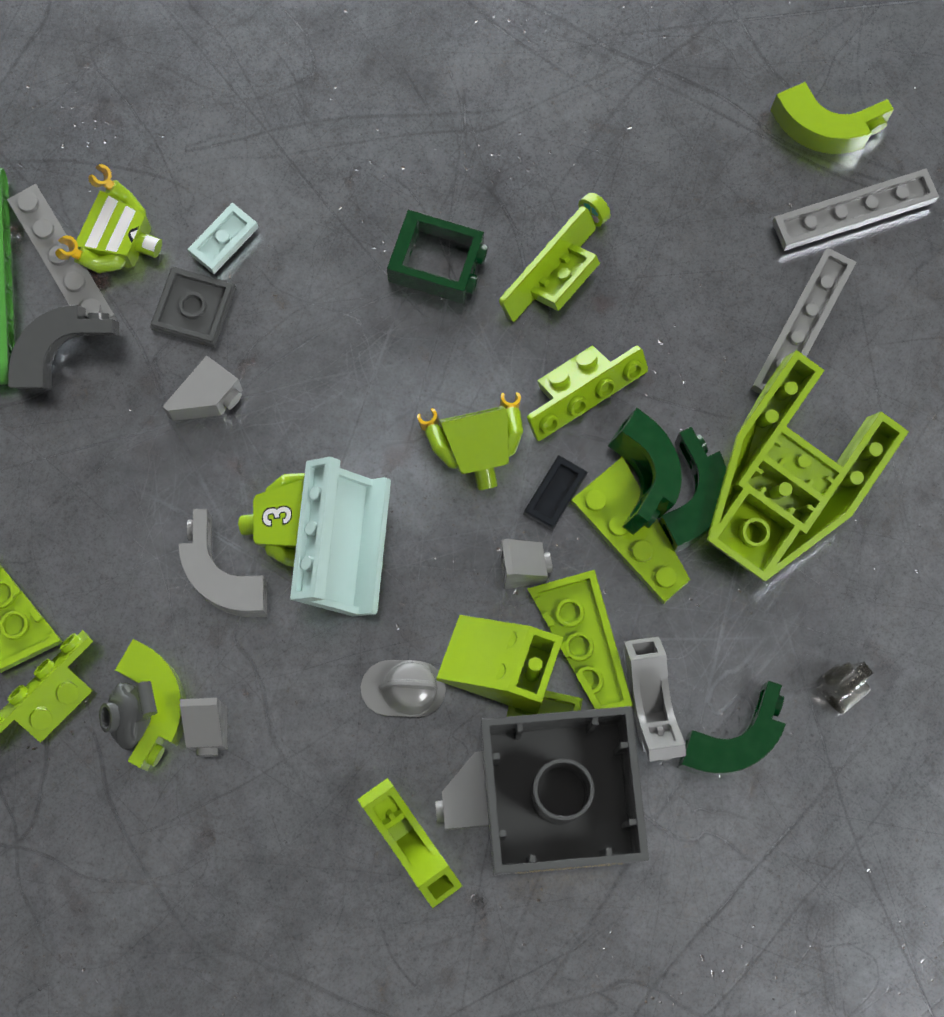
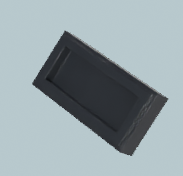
M558 455L524 510L523 515L553 532L588 472Z

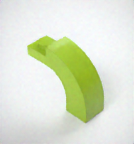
M806 82L776 94L771 107V112L776 121L793 140L809 149L828 154H844L863 149L871 135L879 133L888 125L887 121L894 110L889 100L886 99L853 114H837L825 109L818 103Z
M133 639L115 671L137 684L144 681H151L157 714L151 716V721L143 737L139 740L128 760L131 764L148 771L150 765L155 767L160 761L165 747L162 746L165 740L178 746L184 732L180 699H186V695L177 673L170 664L153 649Z
M388 778L357 799L432 908L462 887L456 875Z

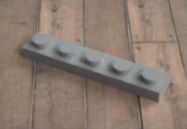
M927 168L775 216L772 223L783 250L786 251L935 203L939 195Z
M37 184L8 198L7 201L68 304L86 308V319H88V313H108L109 319L116 321L114 313L87 268L75 263L73 257L67 260L57 258L55 251L58 248L69 252L68 246L58 241L61 237L66 236V233Z
M828 247L825 249L751 390L761 394L766 383L784 357L797 350L807 357L857 263L856 261Z

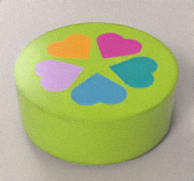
M588 193L579 201V208L581 206L588 208L595 226H601L610 218V209L605 200L598 194Z

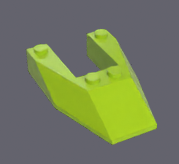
M797 350L784 357L766 383L736 435L706 540L763 582L767 581L853 516L909 433L908 430L880 411L865 419L844 452L835 462L787 427L788 423L825 371Z

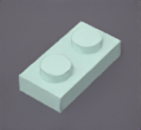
M231 203L187 250L194 259L215 274L258 229V224L234 203Z

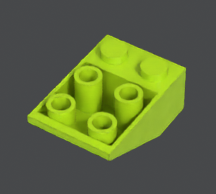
M459 615L436 680L529 713L538 714L564 637L528 625Z

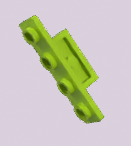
M581 206L568 219L562 229L547 243L546 247L501 296L499 303L509 320L516 321L534 299L559 311L598 267L600 262L597 255L581 248L582 244L596 229L588 208Z
M592 345L537 380L540 390L550 401L527 416L534 437L538 441L543 440L647 373L648 366L643 349L637 345L610 362Z
M84 630L78 635L73 633L66 638L60 646L62 651L52 660L46 659L34 671L35 677L26 686H18L7 698L9 703L0 710V733L15 720L41 743L92 692V689L68 667L93 642Z

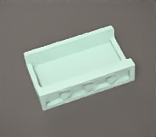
M333 457L306 461L290 600L349 616L375 615L378 611L391 480L386 477L370 479L340 468L341 460Z

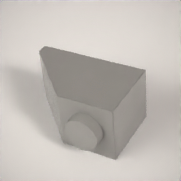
M206 355L162 407L167 416L173 421L221 416L226 409L230 410L236 406L242 396L241 392L243 389L238 378Z
M515 539L501 540L500 561L505 589L546 583L547 573H552L553 567L550 552H544L542 542Z
M218 698L180 699L186 748L196 751L197 757L218 756V750H228L227 706Z
M482 751L474 752L442 791V801H435L437 823H444L445 831L489 826Z

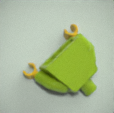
M518 392L515 393L514 403L507 402L504 398L505 394L502 393L500 405L495 408L440 420L437 411L431 408L433 418L430 421H423L420 413L417 415L419 425L425 431L433 452L449 468L458 469L461 474L474 472L478 490L497 487L498 483L494 467L509 464V457L516 453L523 434L519 410L521 395Z

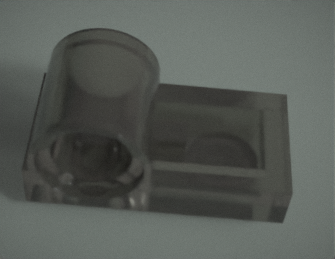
M865 661L856 664L846 662L841 667L837 664L822 676L825 682L816 689L837 712L844 714L870 692L866 679L873 674V671Z

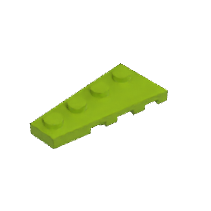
M621 457L572 498L571 504L656 598L664 604L689 583L690 578L657 519L650 528L643 526L634 535L622 527L640 497L641 489L624 458Z
M0 564V673L62 644L63 641Z
M595 570L527 588L551 632L564 637L560 648L595 709L633 707Z

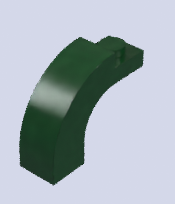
M638 408L622 422L608 447L625 458L634 467L640 480V497L622 526L633 535L643 526L650 528L657 518H660L675 505L682 483L679 457L671 440L652 418Z
M692 427L679 432L675 443L694 480L693 497L685 505L662 515L659 520L676 553L693 545L710 529L726 474V465L721 452L718 451L707 456L708 447L704 438L700 434L696 435Z
M768 680L761 686L752 720L742 735L731 739H720L694 730L689 732L685 741L686 756L680 757L677 768L698 775L724 776L744 770L763 759L775 747L786 726L785 723L772 719L773 716H779L783 706L784 696L779 695L782 685Z

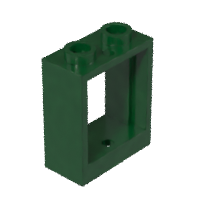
M407 210L387 267L388 282L464 304L467 293L473 295L476 288L478 275L474 273L477 264L483 265L487 255L488 246L484 245V232ZM419 232L470 246L459 281L408 267Z

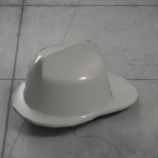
M415 660L380 661L367 670L360 686L362 699L368 708L380 715L399 717H422L433 713L444 701L446 687L445 683L436 680L439 672L438 669L429 663Z

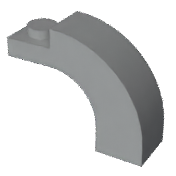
M193 509V520L187 521L188 541H193V543L178 544L180 561L191 584L206 601L219 610L242 617H267V581L264 576H235L220 570L215 565L212 556V516L208 509Z
M660 637L624 641L628 685L642 751L647 753L649 762L657 760L667 761L672 758L686 756L685 742L672 707L668 683L667 655Z

